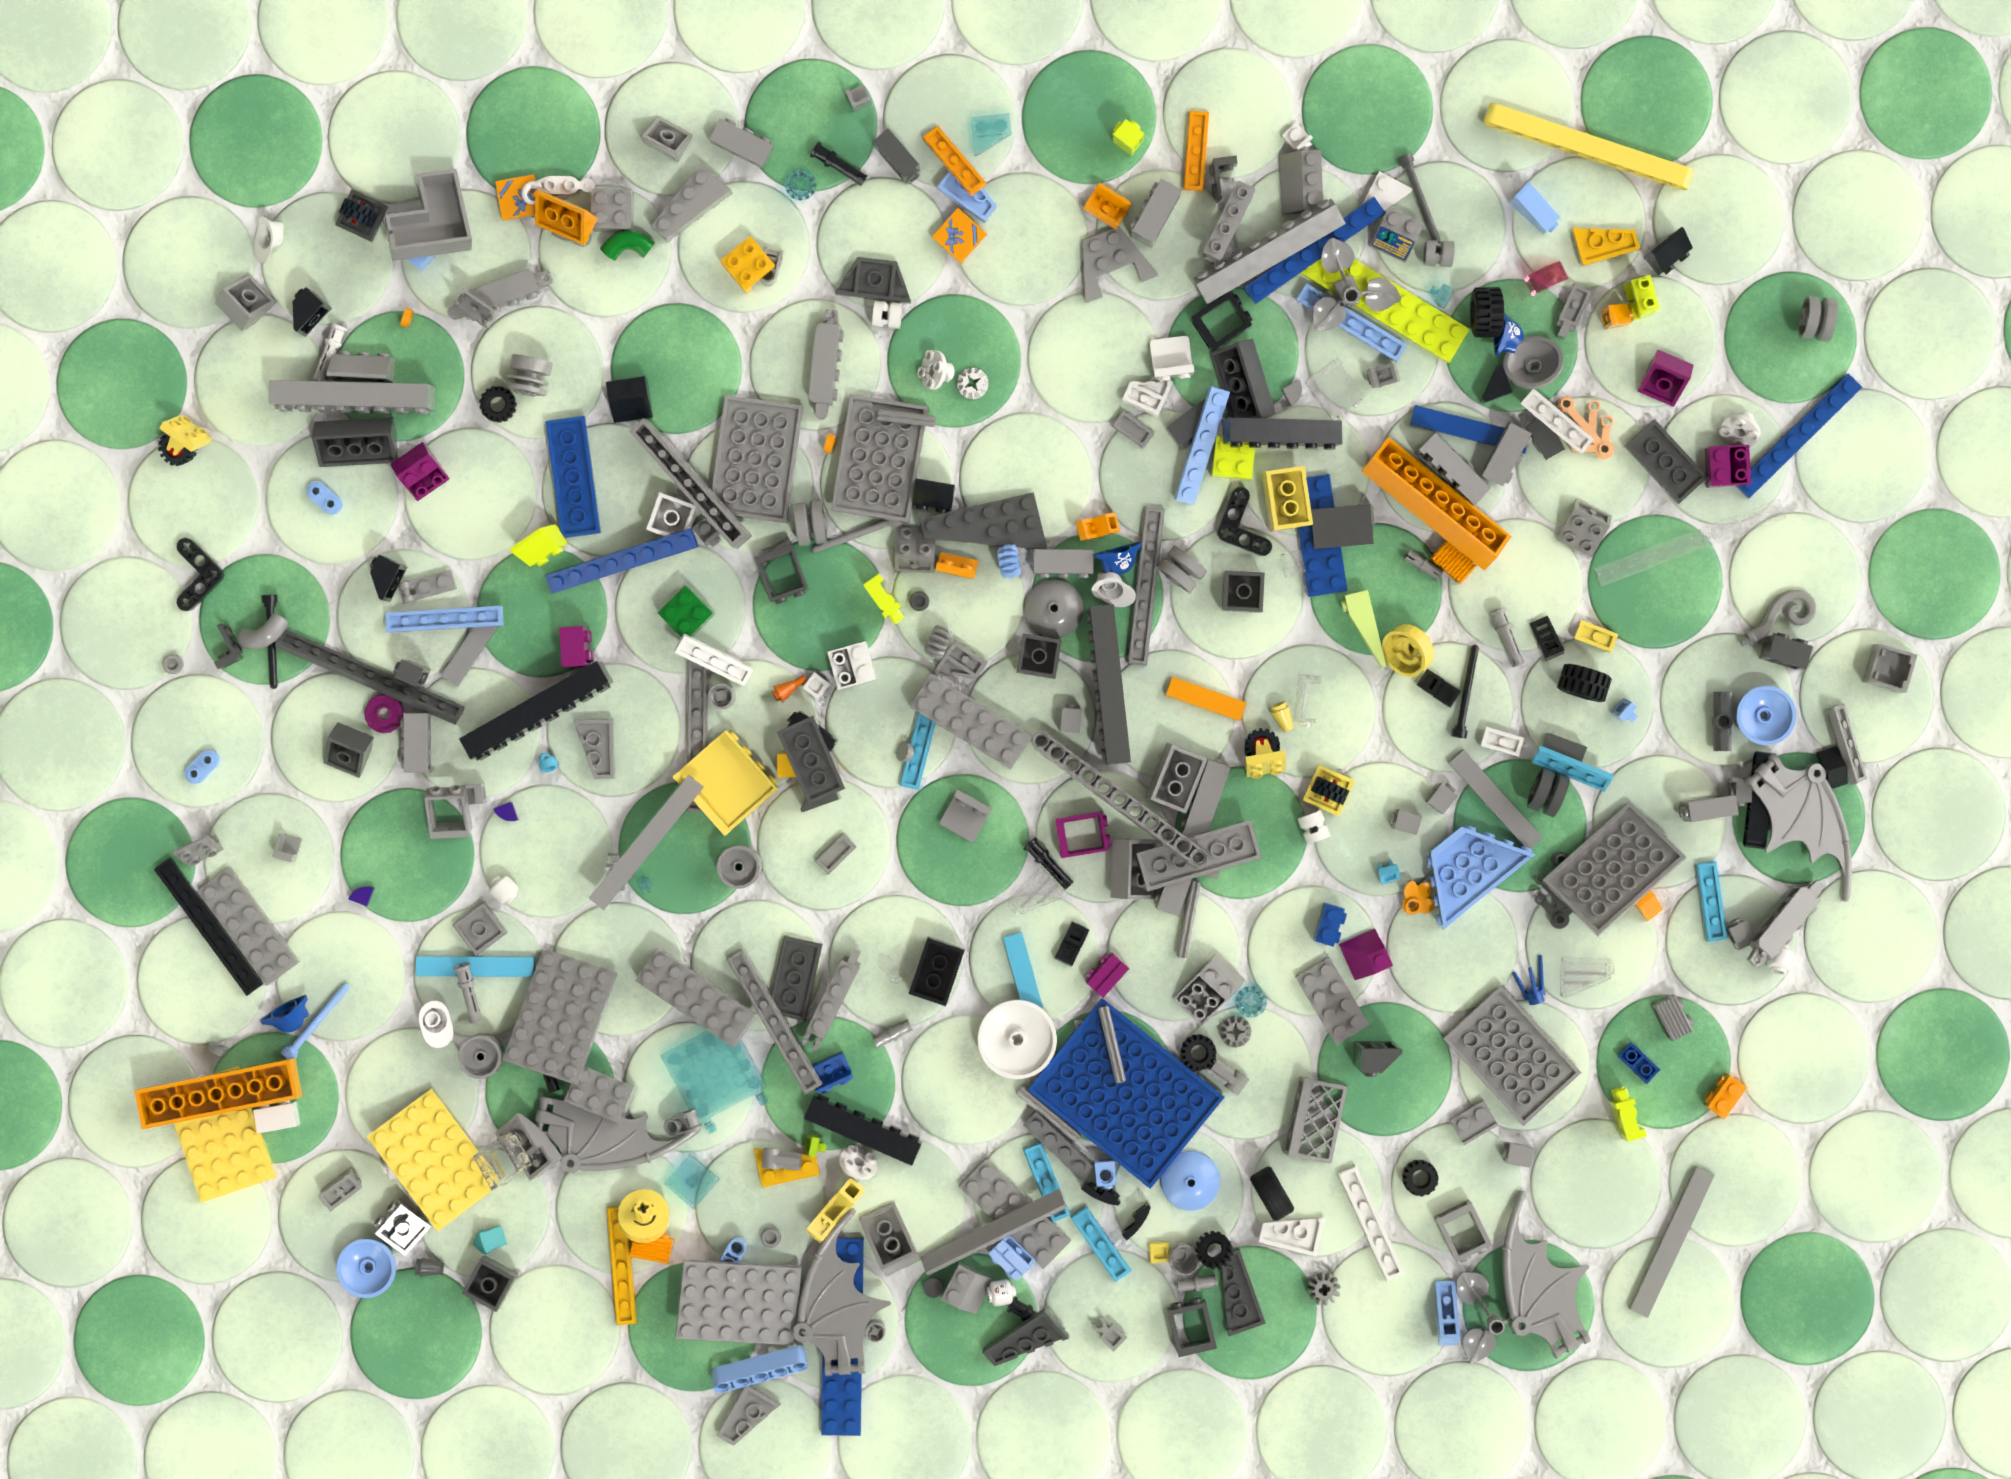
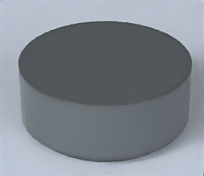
M915 592L910 597V605L916 611H924L929 606V597L924 592Z
M937 1277L928 1278L923 1287L925 1294L932 1298L938 1297L943 1291L942 1281Z

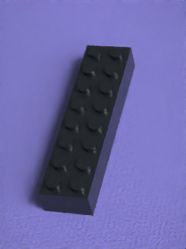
M595 661L462 736L459 740L470 759L482 761L491 756V751H500L507 747V742L510 740L517 741L525 736L524 732H533L542 727V722H551L560 717L558 713L573 710L577 707L576 703L579 701L587 702L594 697L592 694L595 692L602 693L610 689V684L613 683V680L603 662Z

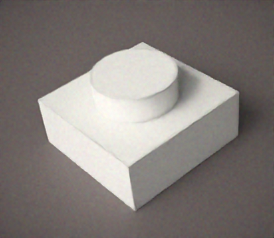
M814 672L802 688L819 700L830 686V683Z

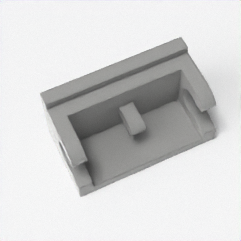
M462 288L460 298L454 301L455 307L486 329H489L499 313Z
M352 1167L319 1191L318 1198L330 1212L362 1188V1181L360 1178H356Z

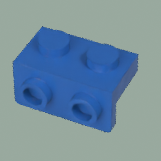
M843 1051L812 1064L823 1085L815 1089L817 1094L820 1092L826 1093L838 1084L844 1085L853 1078L852 1070Z

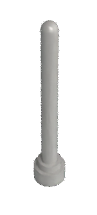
M882 520L828 540L827 543L817 544L811 548V551L818 553L888 526L897 528L902 526V522Z

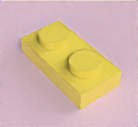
M1580 620L1573 639L1611 653L1618 634Z

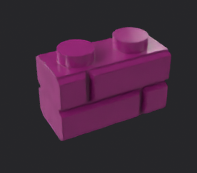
M1112 952L1109 955L1105 953L1098 961L1100 963L1096 970L1092 968L1085 975L1088 978L1085 982L1102 998L1107 995L1129 970V967Z

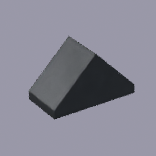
M1502 365L1496 366L1480 403L1484 404L1512 393Z
M1834 746L1816 752L1819 763L1826 770V779L1831 788L1848 784L1847 765L1837 747Z

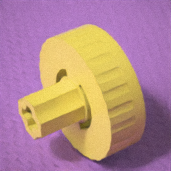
M1410 624L1399 625L1390 631L1382 641V650L1387 664L1402 676H1418L1433 662L1434 650L1430 637L1416 626Z
M642 1189L631 1192L624 1197L618 1208L619 1227L622 1233L634 1242L649 1243L655 1241L665 1233L669 1225L670 1216L667 1202L660 1194L652 1190Z

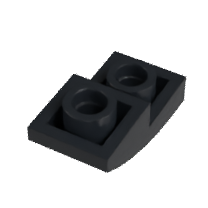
M1086 1180L1080 1186L1081 1190L1101 1202L1119 1206L1121 1203L1120 1195L1112 1188L1110 1190L1103 1189L1100 1193V1188L1092 1181L1088 1183Z

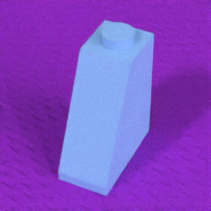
M1527 182L1509 202L1543 235L1547 231L1551 233L1559 225L1556 221L1560 216L1530 182Z

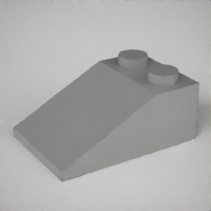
M895 1202L859 1219L885 1277L921 1260Z

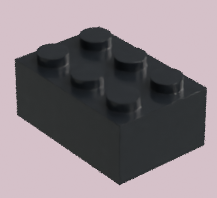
M928 936L908 994L946 1006L965 948Z

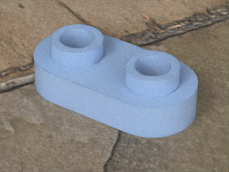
M321 482L309 484L307 495L322 510L332 515L342 510V500L325 484ZM315 488H319V494L317 495L313 493ZM330 501L334 502V506L332 508L328 506V503Z
M213 750L203 751L186 768L185 778L187 781L193 784L203 782L219 765V754ZM207 756L211 758V762L209 764L205 761ZM194 770L197 771L195 778L192 776V771Z

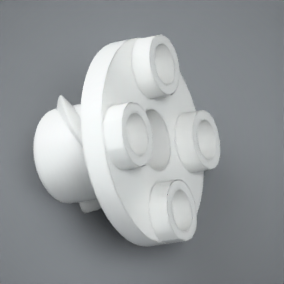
M927 350L922 365L918 368L917 376L921 378L922 384L926 389L936 390L944 381L949 383L952 380L954 366L951 363H946L942 352Z
M1740 412L1739 414L1726 417L1719 431L1720 435L1730 444L1749 445V447L1755 445L1761 435L1754 416L1748 412Z
M849 1145L839 1157V1163L844 1171L843 1176L846 1180L850 1177L856 1182L868 1180L875 1175L878 1168L876 1155L868 1153L855 1145Z

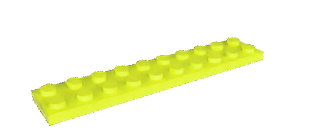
M1321 259L1300 273L1337 296L1332 285L1343 279L1340 271L1328 273L1324 269ZM1355 259L1349 268L1343 269L1346 277L1353 275L1360 292L1368 290L1367 285L1371 279L1384 278L1388 280ZM1393 282L1391 283L1397 288L1401 301L1383 311L1371 310L1365 303V296L1367 294L1362 295L1358 300L1359 303L1354 305L1357 309L1448 364L1470 330Z

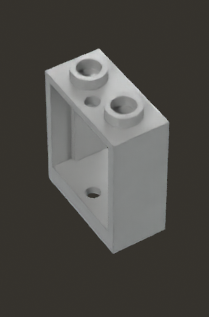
M433 786L427 788L424 801L430 839L470 837L472 822L466 786ZM461 798L464 821L437 822L434 800Z
M1729 794L1680 802L1681 806L1678 808L1679 816L1685 822H1697L1739 815L1736 795Z
M1470 1200L1434 1216L1456 1262H1466L1471 1259V1255L1477 1252L1478 1254L1485 1253L1489 1250L1488 1247L1492 1246ZM1470 1212L1484 1241L1457 1253L1444 1224Z

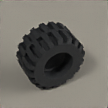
M1500 287L1474 288L1470 301V324L1474 337H1500L1504 325V299Z
M1569 663L1563 666L1557 688L1564 693L1594 702H1605L1612 678L1603 672Z

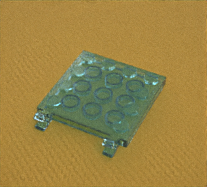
M706 1030L660 1055L689 1109H697L698 1120L700 1123L703 1122L709 1134L717 1130L711 1117L755 1094L761 1106L769 1102L766 1094L763 1092L767 1085L742 1039L737 1047H732Z

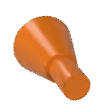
M802 675L794 681L773 686L772 694L777 701L781 700L783 703L797 687L806 683L807 679Z

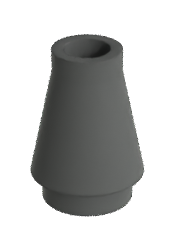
M423 1257L422 1259H417L415 1275H420V1277L443 1275L444 1263Z

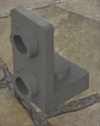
M1237 155L1213 158L1212 164L1209 165L1210 176H1214L1215 184H1212V194L1217 197V201L1222 199L1218 169H1222V171L1234 170L1233 167H1236L1238 164Z
M220 623L217 627L231 652L219 655V660L214 662L217 669L223 670L242 660L241 654L243 651L240 645L234 642L232 629L228 625Z

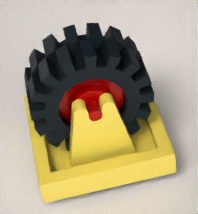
M179 415L162 422L159 429L165 432V435H162L161 441L158 442V445H162L158 448V451L163 452L160 456L161 458L166 457L164 460L166 463L170 461L169 465L180 466L192 461L193 457L197 454L194 451L209 444L212 437L207 434L206 430L194 425L188 417Z
M1259 728V731L1253 730L1252 734L1249 733L1244 745L1245 756H1247L1245 757L1246 776L1260 778L1264 774L1278 775L1282 771H1286L1285 750L1280 751L1278 736H1275L1273 731L1270 733L1269 729L1262 731V728Z
M1318 764L1302 800L1339 817L1355 780Z

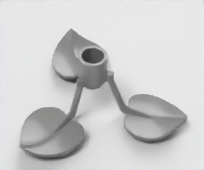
M1330 238L1326 242L1321 255L1322 265L1328 273L1340 271L1346 287L1342 291L1343 299L1336 302L1332 297H1323L1315 303L1313 307V320L1316 331H1326L1339 326L1344 321L1347 313L1346 309L1340 304L1346 302L1350 304L1356 303L1359 297H1362L1364 294H1367L1365 296L1366 305L1373 311L1386 310L1401 301L1397 288L1384 278L1371 279L1367 285L1368 290L1361 292L1354 285H1349L1343 269L1349 268L1353 264L1354 252L1347 243L1335 238Z
M1462 1272L1456 1281V1290L1459 1298L1466 1304H1473L1478 1299L1488 1316V1328L1484 1331L1480 1328H1472L1463 1337V1347L1468 1361L1474 1363L1484 1359L1494 1350L1496 1346L1495 1335H1500L1504 1332L1505 1324H1507V1319L1510 1315L1507 1312L1504 1319L1496 1314L1491 1315L1481 1298L1489 1290L1487 1279L1482 1274L1476 1272ZM1519 1323L1518 1328L1521 1329L1522 1324Z

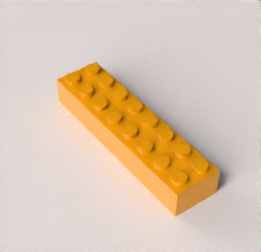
M1390 437L1384 441L1361 470L1369 479L1374 481L1484 571L1498 557L1511 538L1509 533Z
M295 1058L140 1088L134 1091L142 1130L293 1100L303 1096Z

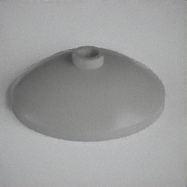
M1539 336L1527 337L1518 345L1515 353L1506 352L1503 367L1507 378L1513 384L1527 389L1540 388L1550 384L1559 376L1563 368V354L1559 346L1550 339Z
M1056 579L1043 581L1036 585L1026 598V620L1030 627L1043 637H1065L1072 633L1081 622L1083 616L1082 598L1078 591L1065 581ZM1052 605H1056L1058 607V610L1056 612H1052L1050 610V607Z

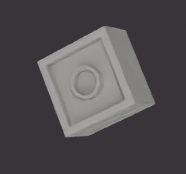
M1873 644L1862 682L1897 693H1907L1918 655L1882 644Z

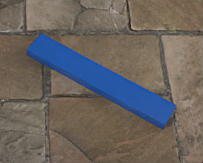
M1417 405L1414 406L1410 422L1412 426L1491 446H1496L1505 429L1504 427ZM1526 448L1523 449L1522 454L1526 453Z

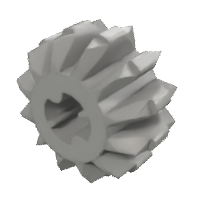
M936 625L925 646V653L930 657L941 659L953 635L952 631L944 626Z
M1320 1271L1319 1278L1316 1274H1313L1315 1282L1308 1280V1284L1313 1287L1307 1288V1292L1312 1293L1310 1299L1317 1298L1316 1304L1318 1305L1323 1300L1324 1305L1327 1306L1328 1299L1334 1303L1335 1300L1332 1296L1339 1297V1292L1335 1290L1341 1288L1340 1284H1335L1338 1281L1337 1277L1331 1279L1332 1274L1330 1272L1324 1277L1323 1271ZM1323 1284H1325L1326 1287L1329 1286V1288L1325 1289L1324 1293L1321 1291Z

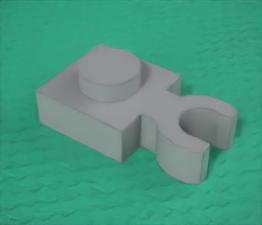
M1099 1316V1320L1103 1323L1102 1326L1097 1327L1093 1323L1092 1328L1096 1332L1102 1333L1099 1339L1114 1352L1125 1341L1127 1336L1114 1323L1108 1327L1105 1318Z

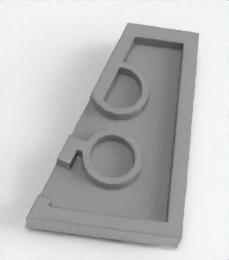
M751 1385L746 1386L718 1432L717 1437L734 1446L773 1410L778 1408L781 1403Z

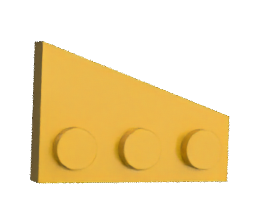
M754 1148L762 1188L820 1175L817 1157H810L802 1153L800 1170L761 1168L763 1150Z

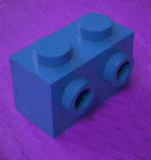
M1323 903L1313 937L1315 942L1334 947L1335 943H1339L1341 932H1338L1340 924L1344 925L1347 913H1344L1345 909Z

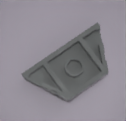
M857 257L852 268L835 291V295L911 304V299L897 261Z

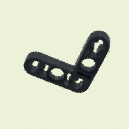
M1238 487L1230 497L1217 535L1223 542L1259 556H1266L1272 550L1270 540L1238 528L1250 498L1249 491L1246 488ZM1240 491H1243L1244 496H1246V499H1242L1239 504L1243 505L1242 509L1231 505L1232 501L1236 504L1238 497L1235 494L1240 493ZM1236 509L1239 512L1238 519L1231 520L1228 517L1229 510ZM1228 527L1230 528L1229 532L1235 534V530L1239 531V534L1236 536V542L1232 541L1234 538L1232 536L1224 538L1221 530H1225ZM1243 534L1250 537V543L1246 546L1241 545L1239 542V537ZM1254 537L1258 539L1256 541L1258 544L1266 542L1268 551L1264 550L1262 553L1257 546H1254V550L1250 549L1254 542Z
M182 538L177 543V551L200 575L177 598L176 603L180 610L192 611L224 579V571L195 541L189 538ZM183 543H190L189 548L194 552L197 549L198 552L192 555L187 550L183 551ZM202 555L205 558V564L199 567L195 560L197 556ZM211 571H218L216 574L218 578H212L209 581L212 584L211 586L203 580L204 577L209 579L212 576ZM199 583L205 585V592L202 594H198L195 590L196 585ZM190 591L194 596L198 597L197 600L195 598H192L189 601V607H183V599H189L192 596L191 594H189Z

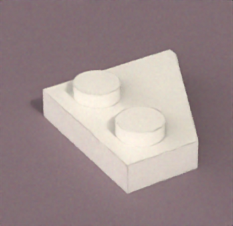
M1379 171L1362 205L1375 197L1383 210L1386 211L1388 207H1392L1399 200L1410 194L1413 189Z
M1130 382L1122 401L1158 417L1173 382Z

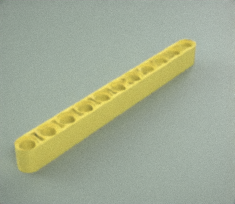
M1489 103L1483 121L1487 126L1680 190H1688L1694 172L1689 167L1495 103Z

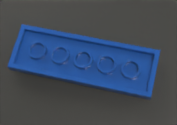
M579 416L545 421L560 532L564 538L600 534L601 527L586 417Z
M1330 474L1307 477L1311 509L1335 507ZM1312 525L1297 528L1308 597L1348 591L1341 547L1314 549Z

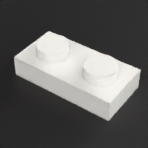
M1485 727L1480 746L1519 757L1524 738Z

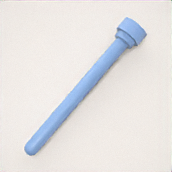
M344 983L295 1042L283 1048L281 1054L285 1058H297L298 1049L349 990L347 983Z

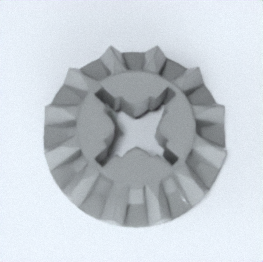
M1231 1016L1221 1024L1220 1036L1228 1046L1237 1048L1245 1045L1250 1040L1251 1027L1243 1017ZM1235 1023L1238 1030L1244 1031L1238 1034L1237 1040H1235L1233 1034L1227 1033L1234 1029Z

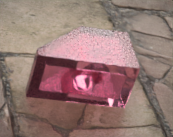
M1560 261L1548 265L1524 278L1532 296L1569 279Z

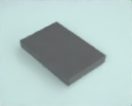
M1371 504L1311 509L1314 549L1374 544Z

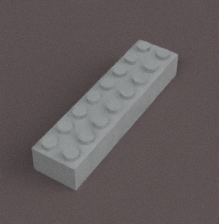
M269 380V404L282 412H292V408H295L299 412H311V409H315L322 413H331V409H334V411H339V413H351V410L358 411V413L370 414V410H374L378 414H390V411L398 412V414L408 415L410 411H413L418 415H429V412H435V388L429 384Z

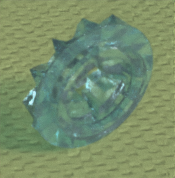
M805 169L792 171L785 180V189L792 199L799 201L809 199L815 193L817 187L814 175ZM805 179L804 185L807 189L801 188L797 191L798 186L794 180L802 182Z
M1246 986L1238 992L1235 998L1236 1008L1243 1016L1257 1017L1266 1008V995L1258 987ZM1253 993V999L1259 1002V1004H1252L1249 1010L1248 1003L1243 1001V999H1249Z

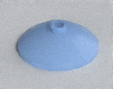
M1759 686L1748 691L1741 698L1736 710V720L1741 733L1748 740L1760 745H1773L1783 741L1792 732L1796 723V708L1790 696L1783 690L1773 686ZM1761 712L1766 713L1765 719H1761Z
M1185 1151L1179 1153L1162 1174L1161 1186L1165 1197L1174 1206L1183 1210H1198L1210 1204L1216 1197L1220 1187V1176L1216 1165L1209 1157L1196 1151ZM1193 1179L1195 1184L1189 1186L1187 1184L1188 1180Z
M369 1238L359 1239L347 1245L339 1255L336 1267L337 1277L343 1288L350 1294L360 1298L376 1297L385 1292L392 1284L396 1275V1261L391 1250L382 1242ZM371 1263L372 1269H368L366 1264Z

